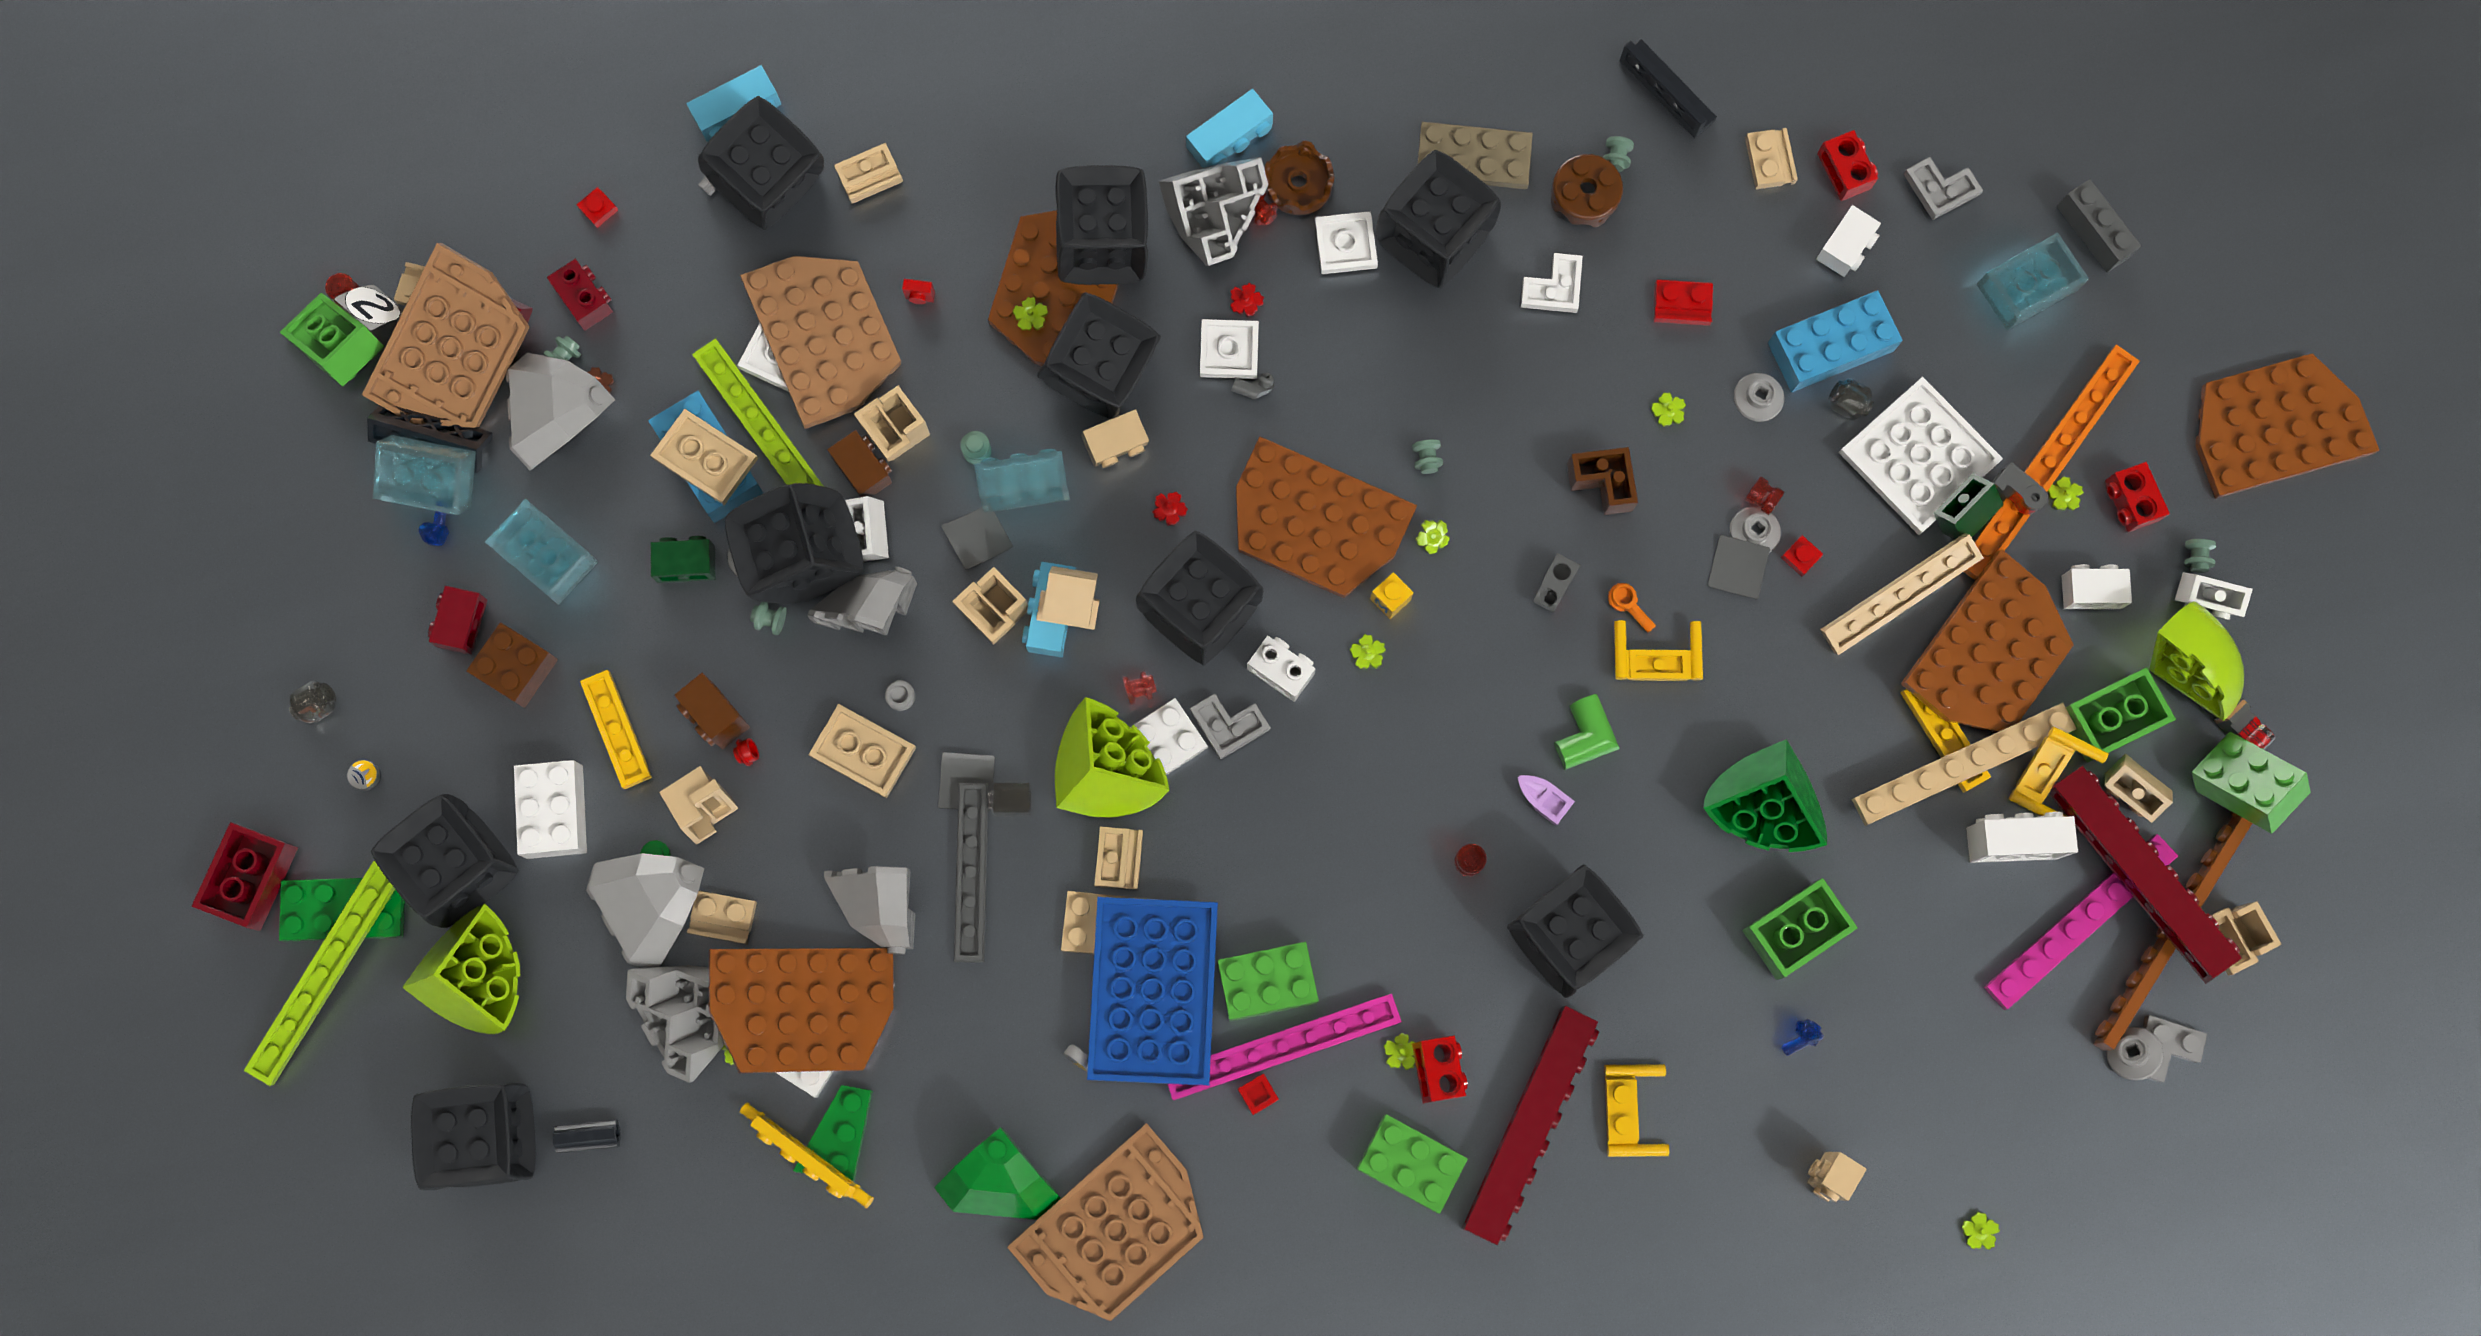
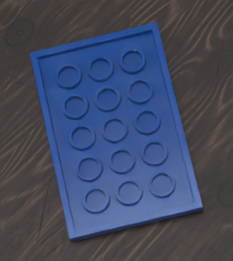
M1097 897L1087 1080L1209 1086L1218 902Z

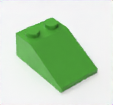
M320 293L280 331L287 340L342 387L352 380L357 372L375 358L377 353L384 347L362 323L323 293Z

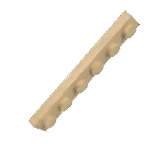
M1964 533L1820 630L1833 652L1840 655L1982 560L1983 556L1970 534Z

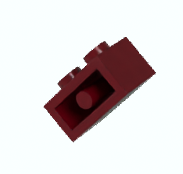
M573 259L547 276L551 285L584 331L613 313L607 304L612 301L602 286L597 289L592 283L597 278L587 264L581 267L578 261Z
M445 585L443 593H440L437 598L436 608L438 611L435 621H432L429 625L428 642L437 648L472 655L488 599L477 592Z

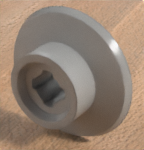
M1752 373L1744 376L1737 383L1734 390V403L1744 417L1757 422L1768 421L1776 417L1782 410L1784 392L1779 382L1770 375ZM1759 390V392L1765 393V399L1756 396V392Z
M1744 508L1733 517L1730 524V537L1769 547L1770 552L1777 547L1780 541V524L1776 517L1764 508ZM1757 525L1762 530V533L1757 535L1751 527Z
M2128 1027L2115 1049L2106 1050L2107 1061L2112 1070L2119 1076L2128 1080H2143L2154 1075L2160 1068L2163 1061V1047L2159 1039L2149 1030L2141 1027ZM2137 1046L2140 1055L2130 1058L2127 1050Z

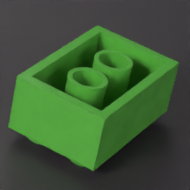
M2147 667L2066 707L2077 728L2070 732V734L2107 753L2176 720ZM2082 754L2087 763L2094 760Z
M2229 732L2191 772L2196 792L2271 834L2311 793L2307 772L2232 732Z
M1821 878L1742 931L1774 978L1779 980L1858 929V927L1826 881Z
M1306 942L1217 960L1229 1022L1317 1004L1319 1002Z
M1386 1114L1379 1123L1356 1170L1431 1211L1440 1214L1468 1158Z

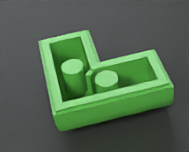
M1597 694L1582 698L1569 706L1580 733L1554 742L1564 770L1620 749Z

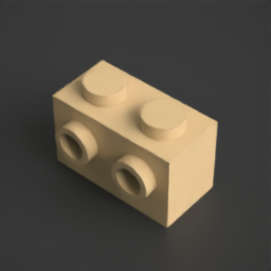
M1136 409L1084 430L1081 434L1094 467L1100 464L1103 468L1119 462L1117 457L1127 453L1129 457L1138 455L1145 451L1143 446L1149 443Z
M2126 753L2105 773L2104 785L2107 791L2114 797L2121 798L2135 814L2145 817L2151 823L2173 803L2172 790Z
M1825 1152L1821 1160L1816 1159L1808 1171V1175L1811 1177L1807 1184L1814 1187L1813 1193L1827 1202L1830 1200L1833 1202L1838 1200L1849 1201L1867 1169L1841 1152Z

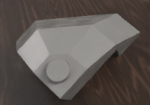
M1261 157L1214 165L1159 181L1166 210L1180 237L1206 266L1234 257L1238 249L1236 245L1243 231L1247 230L1256 212L1254 208L1260 196L1264 195L1268 187Z
M526 353L506 372L510 388V397L507 399L508 421H511L512 434L509 437V448L529 470H532L596 419L615 399L594 376L571 362Z
M895 567L894 571L887 570L859 575L852 581L838 587L809 610L807 616L814 623L840 630L842 626L863 633L864 629L887 636L895 612L903 615L907 614L917 582L914 576H911L912 572L901 567Z
M644 853L597 862L593 865L586 891L591 900H596L603 913L601 918L610 934L618 939L623 948L621 953L627 963L639 968L661 966L682 930L696 899L704 872L703 867L679 857Z
M876 866L868 867V872H862V869L859 868L844 869L843 871H824V879L852 928L882 948H887L888 954H905V949H913L915 913L908 908L911 874L908 868Z
M684 965L628 970L626 1000L631 1009L637 1008L644 1021L641 1027L651 1045H657L663 1055L664 1060L661 1063L668 1074L689 1083L694 1081L725 1045L715 1022L708 1012L709 967Z

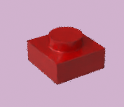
M596 187L576 204L579 210L596 228L618 211L615 204L599 187Z
M904 278L902 290L905 299H909L910 302L915 304L934 303L935 289L932 282Z
M1801 535L1782 555L1781 559L1803 577L1823 556V553Z
M1264 1073L1238 1088L1252 1115L1279 1100Z

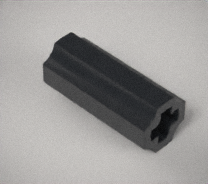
M618 1120L554 1126L553 1145L556 1153L620 1146L621 1130Z

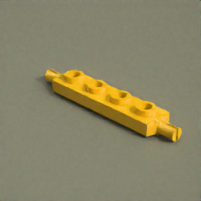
M748 1102L742 1106L740 1113L752 1121L750 1126L758 1131L756 1136L768 1145H772V1143L781 1148L779 1154L792 1163L798 1161L804 1166L802 1171L807 1176L816 1181L819 1178L828 1184L826 1190L837 1198L841 1199L842 1196L853 1198L864 1208H868L871 1205L874 1197H871L862 1190L860 1185L854 1183L781 1126L765 1116L763 1112H759Z

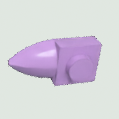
M1520 775L1518 777L1521 791L1532 804V808L1555 826L1575 802L1552 783L1542 778L1530 775Z

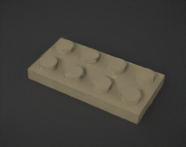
M1422 122L1417 165L1429 153L1438 150L1460 163L1488 186L1527 189L1533 133Z

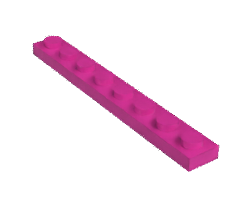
M2155 834L2147 840L2156 847L2159 852L2158 857L2165 865H2169L2178 857L2159 834ZM2112 872L1985 985V990L2003 1010H2008L2124 906L2133 895L2115 873Z
M1391 993L1211 1055L1209 1086L1168 1084L1174 1101L1399 1024L1402 1021Z

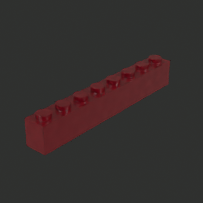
M2081 766L2055 784L2049 792L2050 796L2067 816H2074L2075 826L2203 982L2207 984L2242 959L2238 946L2232 939L2226 938L2221 933L2216 919L2201 909L2196 895L2181 885L2176 871L2161 861L2156 847L2141 837L2138 833V826L2131 818H2126L2122 814L2116 799L2102 790L2097 776Z
M1567 1006L1561 1007L1461 1227L1462 1229L1497 1246L1500 1240L1506 1241L1512 1225L1508 1224L1513 1212L1516 1214L1519 1212L1525 1198L1521 1196L1525 1184L1530 1186L1536 1175L1537 1169L1533 1166L1537 1157L1542 1158L1549 1146L1550 1141L1546 1140L1550 1128L1555 1130L1562 1117V1113L1558 1112L1563 1100L1568 1102L1575 1086L1571 1084L1575 1073L1580 1074L1587 1061V1058L1583 1056L1587 1046L1592 1047L1598 1037L1599 1030L1595 1029L1598 1021Z

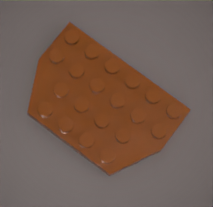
M1057 210L1020 216L988 317V322L992 327L1001 332L1009 342L1024 352L1034 364L1040 366L1044 365L1056 338L1078 303L1082 293L1086 292L1098 296L1113 304L1118 284H1071L1059 279L1056 245ZM1027 297H1034L1036 305L1042 303V305L1047 306L1048 314L1044 316V327L1036 330L1033 326L1031 330H1021L1018 327L1019 321L1015 319L1013 314L1015 306L1023 307L1022 302Z
M2313 353L2207 382L2202 386V407L2199 409L2198 417L2200 419V427L2195 446L2215 499L2369 456L2380 451L2359 397Z
M1259 437L1236 486L1238 552L1345 598L1381 567L1394 559L1417 505L1270 440Z
M2001 549L1993 555L1901 682V685L1944 721L1972 726V728L1985 729L1992 733H1997L2020 722L2074 644L2047 587Z
M887 948L709 950L708 1012L715 1022L739 1073L864 1070L894 1008L893 954H888Z

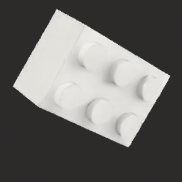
M575 760L514 766L517 854L526 859L587 853L583 765Z
M2063 812L2044 813V816L2034 817L2033 813L2015 814V817L2005 819L2004 814L1985 815V818L1976 819V824L1966 828L1970 863L2055 860L2078 852L2074 816L2063 817Z

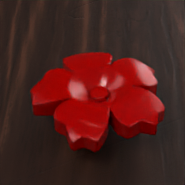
M1249 282L1247 285H1242V290L1238 287H1234L1231 290V300L1234 302L1230 307L1233 312L1242 314L1244 311L1247 317L1254 316L1258 311L1257 306L1263 305L1264 297L1260 292H1255L1256 286Z
M1175 491L1174 493H1168L1167 497L1162 493L1156 496L1155 506L1157 508L1152 511L1154 518L1161 522L1166 518L1168 526H1175L1180 521L1179 516H1186L1188 511L1185 503L1180 502L1182 495Z

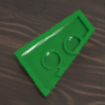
M841 1085L807 1147L854 1182L873 1091ZM798 1162L793 1171L804 1173L802 1171L804 1166Z

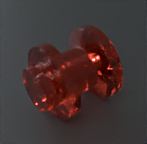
M1266 192L1263 196H1260L1254 208V211H1256L1254 223L1257 226L1271 224L1278 215L1276 213L1278 209L1276 203L1268 204L1264 200Z
M345 273L332 275L325 284L327 295L340 307L342 306L335 301V298L345 292L359 288V285Z
M1145 671L1140 673L1139 679L1132 681L1127 676L1122 677L1130 705L1135 703L1136 697L1144 695L1148 700L1153 699L1152 693L1157 692L1153 676H1147Z

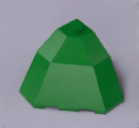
M1003 1128L996 1130L972 1150L934 1187L953 1212L1038 1220L1062 1199L1047 1179L1038 1173Z

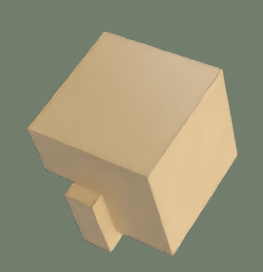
M899 385L854 413L855 418L888 462L895 460L930 435L925 420Z
M1052 566L1049 571L1046 590H1041L1036 620L1095 630L1100 599L1094 598L1098 574Z
M995 567L987 572L977 584L973 581L952 601L993 645L1027 613L1028 609L1027 600Z
M701 766L659 792L680 829L696 845L717 832L713 826L715 823L739 809L733 798Z
M2258 901L2239 905L2232 909H2229V907L2212 914L2219 924L2221 933L2236 943L2240 950L2239 954L2242 957L2241 960L2225 970L2228 975H2233L2259 962L2256 956L2282 945Z

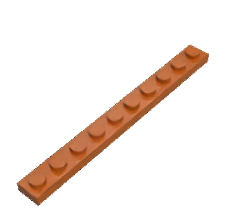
M2117 344L2110 350L2024 471L2042 486L2046 492L2140 362V360ZM2005 497L2003 500L2004 505L1990 518L1974 541L1983 559L1964 571L1965 574L1974 580L1978 578L1996 551L2001 549L2005 551L2030 516L2020 513L2016 509L2015 503L2008 497Z

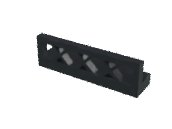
M1642 39L1635 44L1630 41L1624 46L1619 61L1694 138L1715 122L1717 116Z
M379 405L367 417L368 442L473 473H477L482 468V450L492 440V432L461 427L460 425L441 426L442 422L440 420L445 419L397 407L401 410V415L388 417L385 416L387 412L394 413ZM411 418H423L426 424L416 425L409 421ZM445 429H446V430H449V431H452V432L443 433V432H440L439 430H445ZM473 437L479 440L477 442L467 440L466 438Z

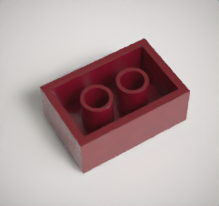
M230 822L191 907L240 926L261 931L279 892L281 881H284L299 847Z

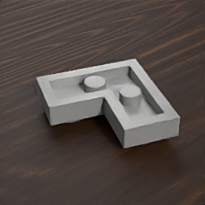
M1930 157L1906 169L1904 172V176L1932 220L1972 200L1983 192V189L1969 168L1945 180Z
M1216 694L1190 708L1191 713L1220 760L1271 729L1256 703L1231 718Z
M2151 1015L2145 1016L2142 1028L2152 1032L2159 1039L2163 1047L2162 1064L2158 1071L2147 1079L2159 1083L2165 1082L2171 1055L2194 1063H2201L2208 1034ZM2138 1047L2135 1056L2140 1055Z

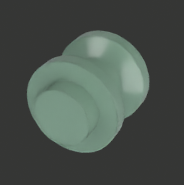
M1609 137L1606 140V147L1610 149V153L1604 155L1603 158L1610 161L1618 172H1622L1631 165V159L1626 155L1627 152L1633 150L1634 142L1625 137Z
M558 336L555 339L558 346L554 351L546 350L543 353L544 356L567 361L571 357L579 358L581 356L577 351L580 346L568 336H565L564 339Z
M971 431L962 438L961 450L968 463L981 465L989 460L991 446L984 433Z
M1422 440L1412 444V451L1419 453V460L1414 463L1415 469L1421 470L1422 474L1435 473L1438 471V467L1443 465V459L1436 457V450L1441 447L1439 440Z
M2191 539L2185 542V548L2191 550V557L2184 560V565L2189 567L2191 572L2205 573L2209 571V568L2215 566V560L2209 558L2210 550L2216 548L2215 541Z
M761 602L759 606L755 605L750 617V621L754 623V629L761 630L763 626L771 627L772 634L779 635L785 622L786 607L780 606L775 611L769 609L768 602Z

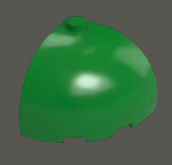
M1787 739L1761 749L1732 765L1716 779L1705 796L1704 809L1709 817L1726 833H1733L1744 839L1748 845L1769 850L1770 847L1789 849V852L1807 851L1827 845L1825 821L1817 796L1802 764Z

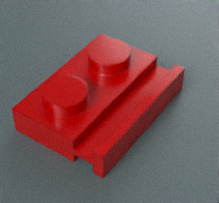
M1656 280L1654 322L1711 325L1713 283Z

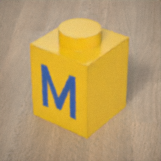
M1393 572L1372 591L1370 600L1389 619H1392L1411 601L1414 592Z

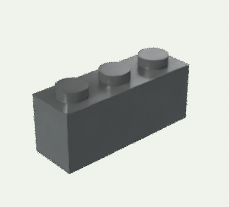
M2091 179L2069 192L2056 206L2106 272L2129 259L2141 247V244Z

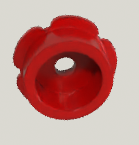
M747 738L743 741L738 739L736 741L737 747L733 748V754L738 763L751 766L754 761L759 759L758 748L752 739Z

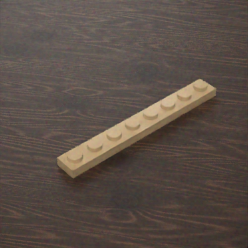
M2061 703L1853 798L1852 802L1864 825L1867 826L2039 747L2053 726L2066 733H2070L2077 728L2064 703Z

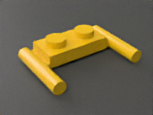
M1614 621L1615 679L1636 681L1703 680L1701 621L1690 622V650H1627L1626 621Z
M2053 726L2017 781L2016 788L2011 792L2009 800L2040 816H2044V813L2058 812L2042 804V802H2044L2075 750L2102 764L2107 760L2109 753Z
M1665 1064L1604 1065L1608 1157L1669 1156V1144H1638L1637 1079H1635V1077L1666 1076Z

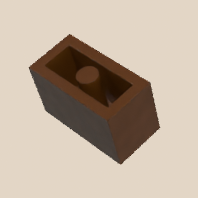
M855 430L827 450L860 497H872L892 483L888 475L892 470L883 457L877 460L872 453L876 448L867 435L861 438Z

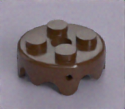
M1301 141L1296 145L1280 147L1271 160L1265 164L1264 170L1268 182L1265 192L1273 205L1281 211L1292 215L1310 214L1324 206L1330 198L1335 178L1331 160L1328 156L1319 153L1310 141ZM1295 176H1302L1306 179L1307 183L1302 187H1296L1291 183V179Z
M1593 154L1574 156L1566 160L1555 174L1551 189L1552 208L1555 212H1562L1573 225L1587 224L1593 228L1599 227L1605 223L1619 206L1623 194L1621 176L1616 167L1601 156ZM1585 182L1591 183L1595 187V192L1591 194L1584 193L1580 185Z

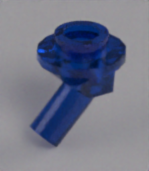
M436 505L433 523L424 522L420 525L418 529L419 534L425 543L432 546H442L445 544L450 533L447 526H445L447 506Z
M1809 1019L1797 1021L1795 1032L1799 1037L1782 1045L1784 1053L1789 1056L1808 1045L1815 1047L1824 1038V1035L1820 1032L1822 1028Z

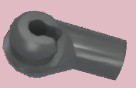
M1262 373L1259 379L1252 383L1236 378L1231 391L1251 399H1257L1271 392L1274 387V377L1270 373Z

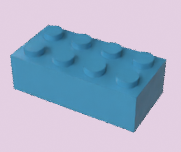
M1877 290L1775 331L1768 341V345L1791 393L1894 352L1903 340Z
M698 390L648 420L660 440H662L682 411L686 409L727 436ZM750 471L725 505L687 482L714 523L726 517L736 507L764 493Z

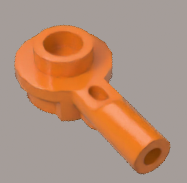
M1617 583L1612 586L1608 592V602L1611 607L1620 612L1628 611L1641 627L1649 633L1656 625L1636 604L1638 598L1634 588L1626 583Z

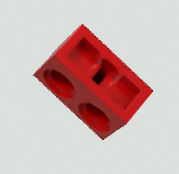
M1854 130L1823 142L1817 152L1840 201L1871 190L1878 180L1877 168L1873 162H1870L1866 154L1865 144L1861 138L1857 137ZM1839 149L1847 151L1849 156L1842 155ZM1851 174H1857L1861 180L1854 179Z
M2147 461L2118 471L2105 480L2106 492L2109 498L2114 501L2118 510V519L2126 527L2127 532L2159 522L2170 514ZM2124 480L2132 484L2133 490L2125 486ZM2136 506L2143 509L2145 516H2141L2137 512Z
M1455 1035L1412 1043L1423 1104L1466 1096L1465 1090H1467L1468 1082L1465 1073L1461 1071L1460 1060L1462 1059V1050L1459 1042H1456ZM1436 1046L1440 1047L1444 1052L1442 1062H1439L1434 1056ZM1442 1076L1446 1077L1449 1081L1450 1086L1447 1092L1440 1088L1439 1082Z

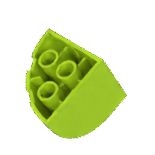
M2197 602L2187 604L2158 631L2149 670L2216 717L2225 721L2236 708L2242 696L2244 687L2242 658L2229 632L2207 609Z
M1085 697L1069 719L1060 742L1055 767L1056 808L1093 817H1119L1137 813L1156 804L1169 792L1166 772L1160 758L1155 759L1147 747L1150 742L1134 724L1129 727L1125 722L1116 717L1118 715L1117 711L1103 703Z
M486 904L474 908L459 919L435 943L402 988L438 1015L461 1027L485 1034H496L505 1031L519 999V995H517L518 977H521L517 951H513L507 937L509 934L508 930L499 917Z

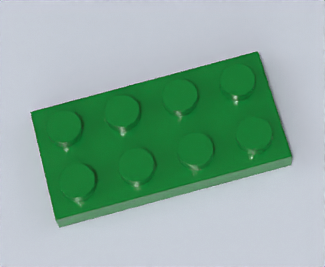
M363 878L281 881L279 941L325 940ZM396 889L365 939L404 937L405 901Z

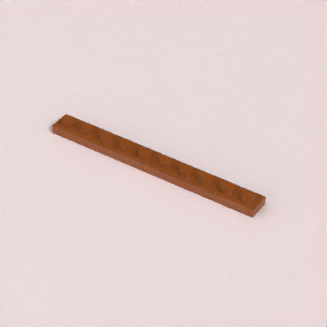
M2232 811L2230 815L2233 817L2228 825L2225 824L2215 837L2218 841L2214 848L2209 849L2202 857L2201 863L2203 866L2200 871L2194 873L2186 884V887L2198 898V905L2200 907L2204 904L2253 824ZM2160 928L2156 932L2158 939L2155 944L2149 946L2141 957V961H2143L2138 971L2135 970L2127 979L2126 985L2128 988L2123 996H2118L2111 1005L2110 1009L2113 1012L2109 1019L2104 1020L2095 1032V1035L2098 1037L2093 1044L2103 1051L2115 1049L2176 949Z

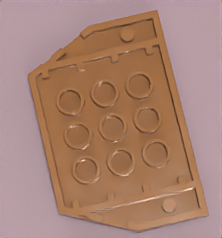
M436 243L362 395L398 416L401 415V410L397 407L445 419L440 420L442 422L441 426L480 427L530 326L491 271L446 245ZM411 418L409 421L412 424H426L423 418Z
M792 256L740 275L804 429L858 410L876 388L878 389L885 382V379L890 374H893L901 365L900 357L858 261Z
M1146 1123L1007 1248L1047 1295L1112 1321L1202 1240L1204 1236L1186 1168Z

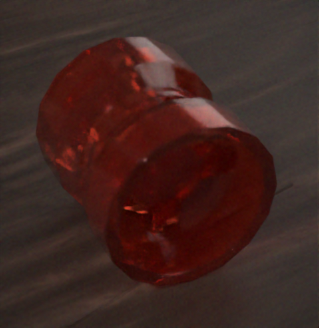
M1760 476L1744 500L1750 504L1759 505L1762 512L1770 515L1785 491L1779 487L1773 488L1768 484V480ZM1767 492H1769L1768 496H1767L1766 499L1763 501L1762 499H1763L1764 496L1767 494Z
M1467 844L1457 852L1454 865L1460 874L1474 876L1485 867L1487 855L1481 846Z

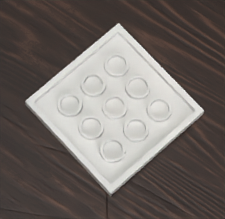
M1923 377L1839 451L1840 455L1918 535L1937 520L1934 512L1972 473L1983 478L2003 460Z

